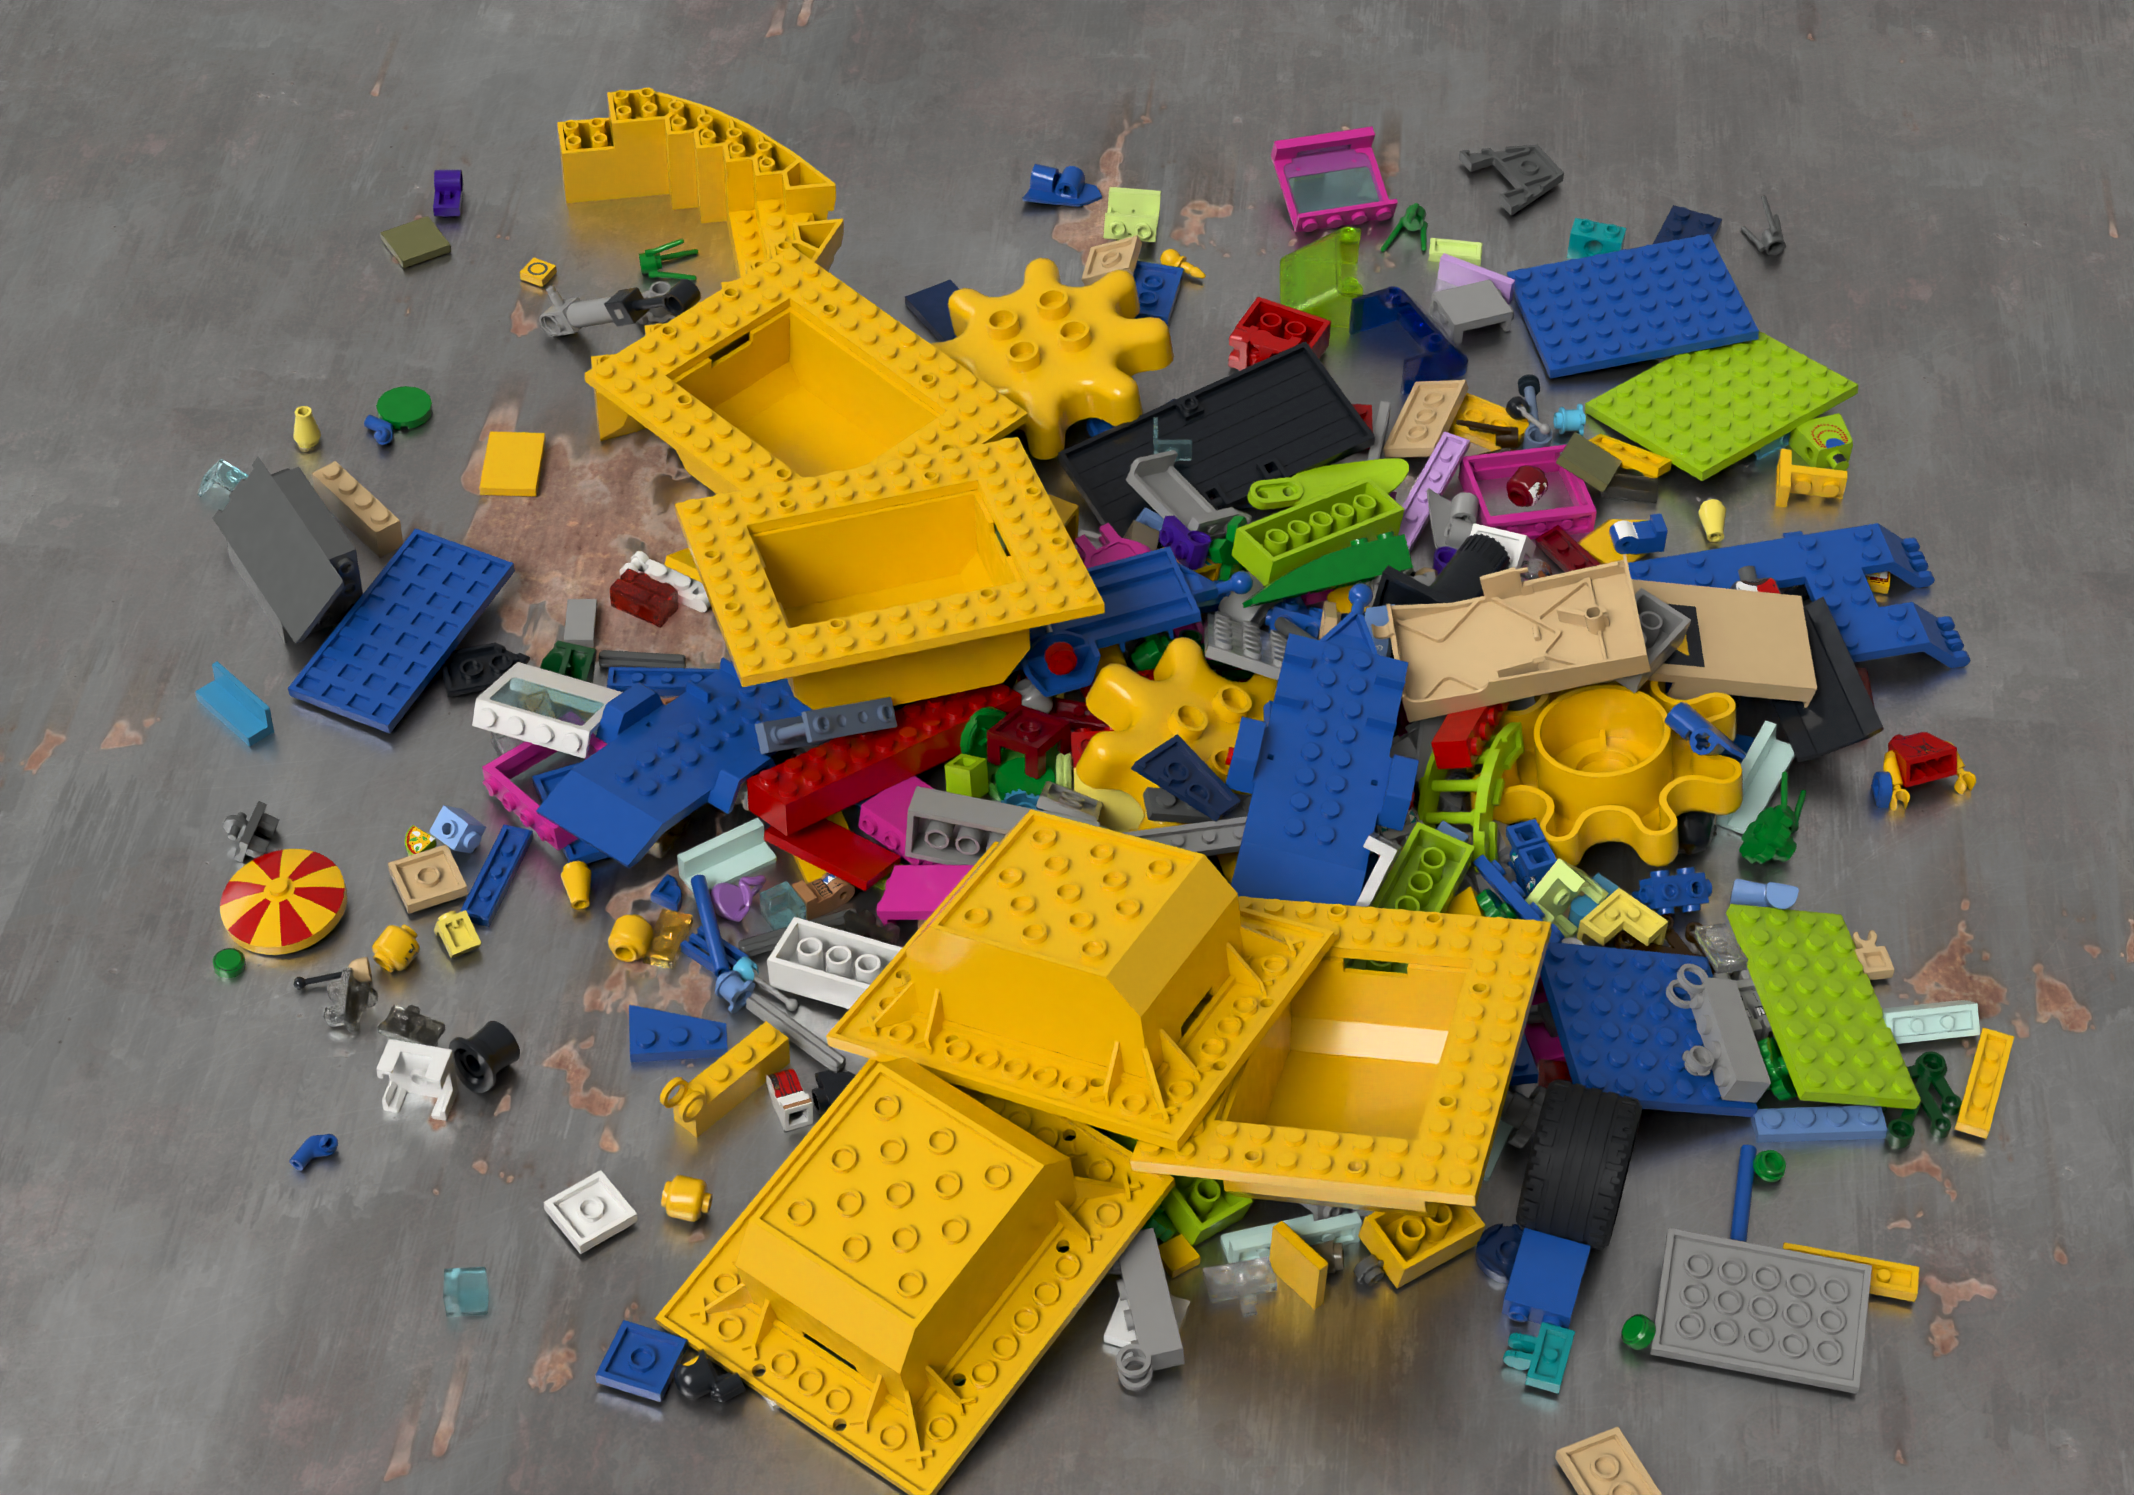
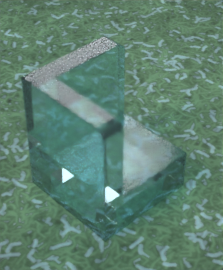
M787 881L759 893L760 913L773 930L789 926L794 917L806 920V906Z
M485 1267L444 1269L443 1299L446 1317L488 1314L489 1283Z

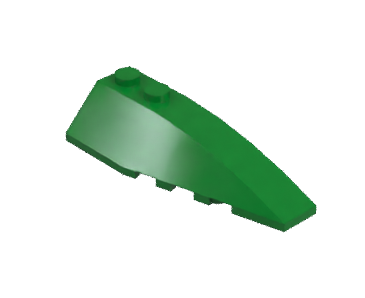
M1391 531L1377 535V540L1368 542L1367 537L1350 541V547L1326 554L1291 570L1269 583L1242 603L1243 608L1282 600V598H1296L1306 595L1308 592L1315 594L1328 589L1334 590L1369 582L1382 575V572L1388 565L1400 572L1413 568L1405 534L1394 536V532Z

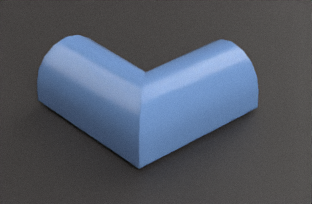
M1736 879L1732 886L1730 904L1787 910L1796 902L1799 889L1795 886L1775 882L1761 884Z

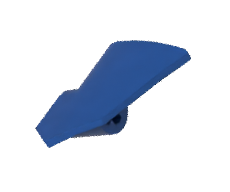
M1039 164L1034 165L1030 177V189L1022 197L1023 201L1075 207L1088 205L1102 199V195L1096 185L1085 183V175L1078 167L1068 166L1063 170V173H1059L1058 168Z
M1680 702L1674 706L1665 718V723L1686 741L1690 740L1691 749L1698 755H1718L1727 749L1742 759L1746 757L1745 752L1685 702Z

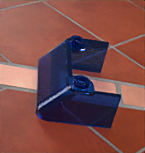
M1391 286L1352 299L1349 333L1351 335L1397 320L1423 350L1424 353L1404 359L1400 390L1402 395L1409 394L1415 382L1446 381L1463 376L1467 372V356L1429 313L1402 289Z

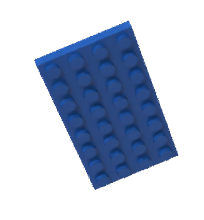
M415 528L288 687L289 695L384 732L391 733L515 572L514 563Z

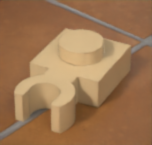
M1869 930L1867 940L1861 939L1858 932H1854L1852 937L1856 947L1854 951L1858 961L1863 966L1864 974L1868 975L1869 980L1892 978L1895 969L1886 947H1876L1877 934L1875 931Z

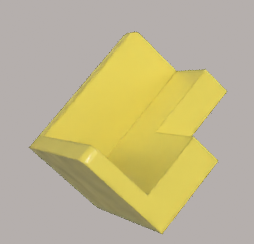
M1618 888L1580 920L1577 939L1584 945L1593 939L1604 946L1623 929L1646 946L1650 943L1663 945L1668 921Z

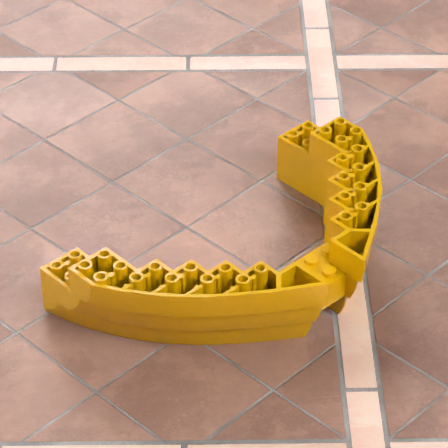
M648 87L637 90L607 92L609 118L557 122L566 204L670 194L672 210L698 208L701 223L727 221L738 279L791 246L829 272L834 256L842 245L844 235L843 218L827 220L828 211H834L836 184L796 153L750 124L712 107L657 92ZM736 280L721 282V289ZM664 324L644 325L645 336ZM749 332L708 358L713 363L749 340ZM615 354L591 356L592 368ZM594 389L600 441L646 429L645 426Z

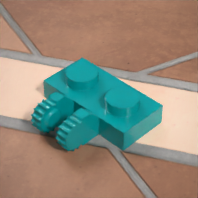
M1542 1322L1538 1337L1517 1332L1510 1334L1508 1345L1515 1350L1506 1351L1503 1362L1511 1368L1514 1367L1521 1371L1528 1369L1525 1385L1559 1394L1575 1331Z

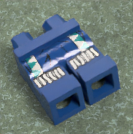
M1536 819L1506 827V837L1512 846L1509 854L1511 861L1507 862V865L1514 870L1517 884L1526 894L1523 897L1524 900L1557 861Z

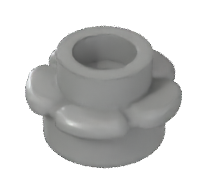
M1693 1046L1690 1051L1687 1050L1683 1053L1684 1066L1690 1074L1707 1076L1710 1073V1070L1713 1068L1714 1057L1707 1048Z

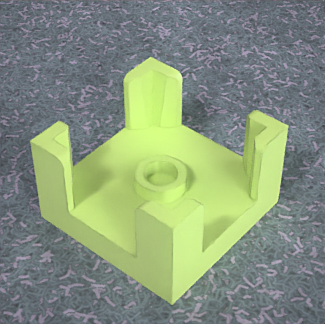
M1559 858L1525 901L1529 905L1534 902L1545 914L1542 920L1553 923L1565 938H1573L1578 932V928L1563 915L1573 899L1583 891L1595 903L1600 904L1609 893L1583 870Z

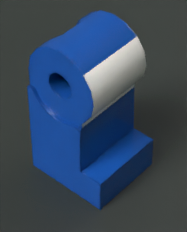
M1662 514L1650 515L1649 521L1629 522L1622 520L1610 527L1609 534L1617 553L1642 554L1664 552L1668 530Z

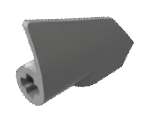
M1428 488L1426 492L1435 547L1437 549L1449 546L1458 550L1466 538L1470 536L1473 524H1476L1479 500L1475 495L1465 492L1457 494L1450 501Z

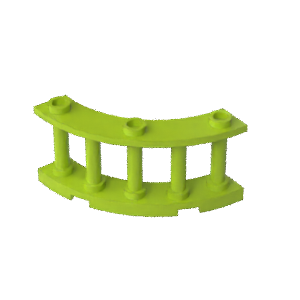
M1510 722L1497 735H1491L1490 740L1485 745V747H1490V749L1482 752L1475 764H1483L1481 775L1477 779L1444 780L1449 769H1437L1433 751L1426 766L1424 777L1420 778L1419 821L1423 820L1425 825L1434 829L1435 824H1440L1442 821L1448 824H1471L1473 827L1472 846H1475L1472 862L1482 854L1490 862L1494 859L1498 862V824L1492 822L1494 806H1500L1505 785L1504 779H1501L1504 770H1510L1516 759L1524 753L1521 722ZM1440 792H1477L1475 809H1472L1471 812H1437Z

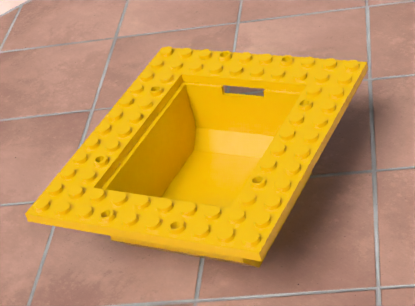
M793 246L585 372L586 383L674 448L686 471L716 494H726L742 491L746 488L768 486L776 482L799 480L803 477H814L829 474L833 471H845L859 468L863 465L871 466L886 463L890 460H902L916 457L920 454L928 455L943 452L947 449H959L977 443L995 442L1001 440L1028 421V412ZM749 332V340L713 363L708 358Z
M1018 437L1004 438L1000 441L985 444L977 443L959 449H947L943 452L928 455L920 454L912 458L890 460L886 463L871 466L863 465L855 469L833 471L829 474L814 477L807 476L799 480L776 482L768 486L746 488L742 491L726 494L719 493L711 497L688 499L684 502L675 503L677 518L741 686L746 687L787 678L794 697L812 710L891 697L893 706L1001 684L1030 650V628L1105 613L1104 602ZM995 525L1011 556H1006L995 534Z
M1031 809L1000 842L995 841L830 1030L826 1035V1039L830 1047L880 1062L907 1057L946 1082L1179 1152L1335 942V935L1332 930L1239 906L1238 893L1204 854ZM1207 992L1213 995L1212 999L1182 1037L1181 1026Z
M1246 896L1238 897L1239 906L1332 930L1334 931L1335 942L1180 1151L1177 1152L1138 1140L1130 1159L1131 1170L1223 1180L1224 1191L1236 1197L1434 1218L1440 1203L1476 1207L1552 932L1551 922L1472 916L1469 914L1460 915L1405 909H1386L1371 906L1312 903L1309 901L1300 902ZM1344 958L1408 963V973L1345 968ZM1207 992L1181 1026L1182 1037L1212 999L1213 995Z
M907 1057L886 1062L869 1059L655 1317V1320L659 1326L671 1334L687 1339L688 1345L696 1351L704 1348L712 1362L732 1375L738 1372L743 1383L765 1398L767 1397L774 1401L777 1406L908 1495H936L1176 1184L1175 1178L1169 1174L1132 1171L1130 1159L1133 1152L1085 1123L946 1082ZM1069 1135L1075 1136V1139L1072 1141L1064 1140ZM1062 1246L1069 1247L1067 1252L1062 1253L1058 1251ZM804 1335H809L810 1337H812L813 1339H815L816 1341H818L819 1343H821L822 1345H824L825 1347H827L828 1349H830L831 1351H833L834 1353H836L837 1355H839L840 1357L854 1365L857 1371H855L854 1369H852L851 1367H849L848 1365H846L845 1363H843L842 1361H840L839 1359H837L836 1357H834L833 1355H831L830 1353H828L827 1351H825L824 1349H822L821 1347H819L818 1345L804 1337ZM758 1370H766L764 1375L760 1377L755 1376ZM958 1379L966 1380L962 1386L954 1385ZM839 1424L847 1425L843 1431L835 1430Z

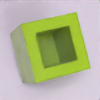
M961 753L944 765L947 792L981 798L989 792L987 759Z

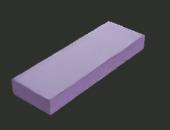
M1445 253L1441 256L1437 279L1458 287L1490 279L1495 287L1501 291L1502 297L1508 305L1513 300L1514 279Z

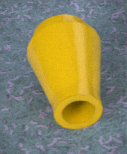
M581 861L566 864L561 873V879L569 896L571 907L576 910L585 909L590 905L589 894L592 871L586 863Z

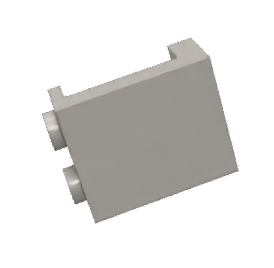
M1490 279L1432 292L1430 314L1451 345L1461 344L1463 331L1498 323L1504 332L1510 331L1511 321L1514 319L1513 308L1507 304L1502 297L1501 291L1495 287Z

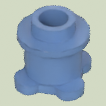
M736 970L724 972L716 980L715 994L720 998H725L730 1003L728 1010L735 1014L746 1005V1000L753 994L756 984L752 980L744 982L741 979V974Z

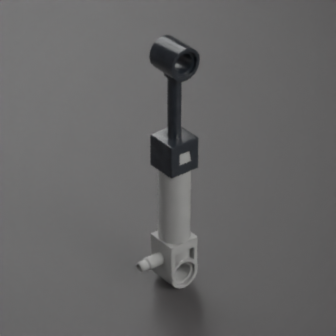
M682 279L663 296L644 299L639 288L635 287L619 290L613 296L581 301L579 297L562 299L559 292L551 285L547 287L546 291L553 305L540 315L539 323L548 335L557 337L574 334L582 327L615 323L617 327L635 324L652 308L664 307L667 312L677 317L696 305L701 299V293L692 281Z

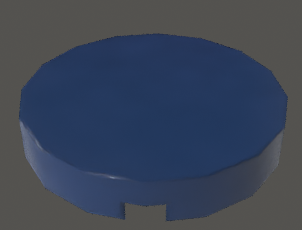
M1503 1223L1495 1224L1484 1230L1480 1240L1477 1242L1475 1258L1478 1267L1487 1277L1496 1282L1509 1283L1524 1231L1517 1224H1512V1226H1503Z

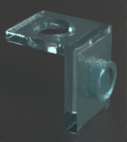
M1153 417V454L1175 450L1178 453L1175 462L1190 461L1192 459V440H1158V417Z
M220 459L203 476L197 495L201 497L215 482L232 492L241 479L246 480L249 475Z

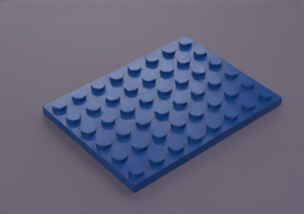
M1710 234L1507 272V277L1515 280L1513 296L1550 379L1756 340L1759 337V330Z

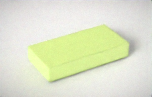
M1431 238L1428 261L1440 262L1441 256L1445 253L1480 266L1483 243Z

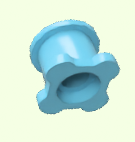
M1577 404V409L1565 410L1564 407H1560L1559 411L1554 413V428L1558 429L1560 434H1564L1565 431H1577L1578 434L1583 436L1586 423L1583 405Z

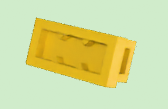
M1780 449L1776 468L1775 506L1787 507L1790 493L1843 499L1847 482V471L1792 465V450Z

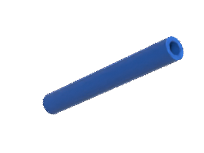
M695 875L691 878V885L714 974L716 977H719L724 972H730L706 877L704 875Z
M1748 1144L1740 1148L1730 1239L1747 1242L1755 1172L1753 1160L1757 1154L1756 1147Z

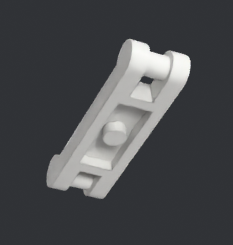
M637 551L631 557V562L626 563L619 571L624 580L699 612H705L711 606L703 583L649 559L642 551Z

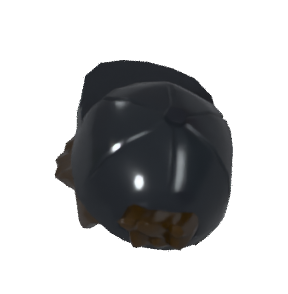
M1692 811L1682 813L1676 817L1678 822V853L1690 855L1704 852L1709 844H1711L1713 837L1717 835L1715 832L1717 826L1714 825L1715 814Z

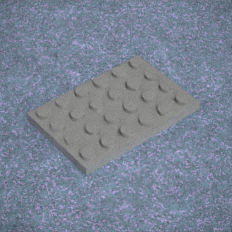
M1216 611L1214 615L1207 614L1204 623L1205 657L1278 680L1287 636L1271 629L1270 633L1259 630L1260 626L1250 621L1244 620L1242 624L1231 621L1232 617L1222 612Z
M1668 1228L1654 1322L1656 1332L1651 1343L1650 1355L1857 1394L1860 1387L1872 1265Z

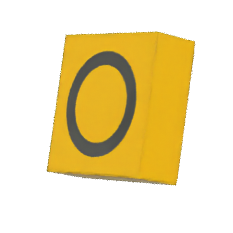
M533 258L519 272L520 279L544 287L557 273L556 265Z

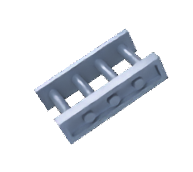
M891 697L801 712L802 716L755 724L761 754L818 745L838 737L897 727Z

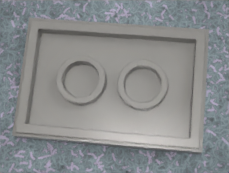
M1046 781L1036 804L1037 808L1047 812L1096 822L1103 806L1101 801L1051 781Z

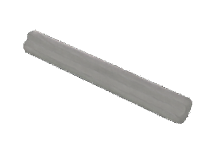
M753 993L747 998L746 1008L764 1022L767 1021L818 1062L835 1073H839L841 1069H844L846 1058L760 994Z

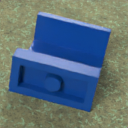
M1524 1228L1505 1293L1502 1314H1506L1509 1318L1518 1322L1530 1321L1538 1324L1544 1322L1569 1329L1583 1273L1587 1267L1591 1246Z

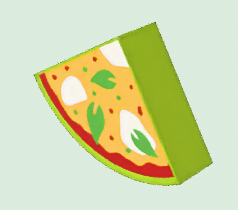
M414 825L406 833L405 847L408 856L433 849L437 846L436 838Z

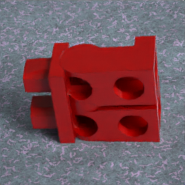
M1253 325L1247 332L1234 329L1229 336V345L1240 349V351L1233 349L1228 358V366L1239 371L1301 344L1302 339L1291 336L1287 340L1273 336L1266 330H1259V327Z

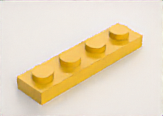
M1982 1028L1955 1130L1987 1139L2014 1036Z
M1783 1243L1782 1249L1872 1265L1869 1294L1912 1302L1916 1300L1919 1279L1918 1266Z

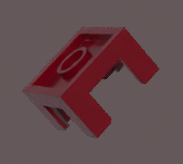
M1019 705L987 731V762L995 765L1001 764L1002 746L1025 754V774L1039 779L1046 772V751L1057 743V751L1063 755L1071 752V721Z

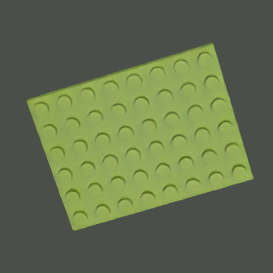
M1759 331V337L1756 340L1674 355L1585 403V413L1653 453L1671 459L1672 464L1703 481L1796 429L1801 424L1814 419L1858 394V384Z

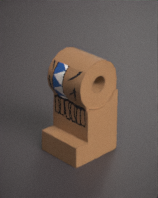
M828 872L821 878L808 884L803 880L792 884L793 906L803 919L807 921L838 909L847 903L855 893V888L852 884Z

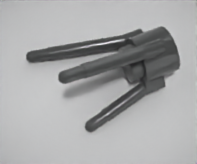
M1763 195L1761 199L1770 228L1762 233L1761 241L1745 226H1742L1741 230L1756 244L1759 252L1766 250L1768 255L1774 256L1784 251L1786 244L1783 239L1779 216L1775 214L1773 219L1767 197Z

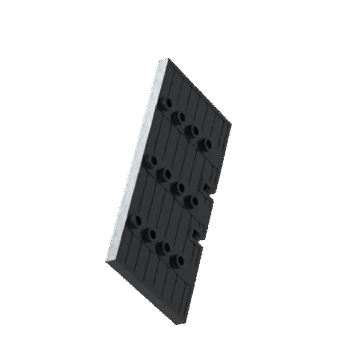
M1305 341L1142 414L1132 422L1122 423L1058 452V461L1100 524L1104 525L1109 522L1116 533L1123 538L1132 522L1137 519L1144 508L1157 513L1126 481L1131 470V464L1139 457L1175 450L1178 456L1174 462V468L1216 510L1221 507L1223 509L1229 507L1236 509L1249 503L1247 495L1254 482L1285 477L1291 478L1298 473L1310 469L1332 465L1373 446L1375 436Z

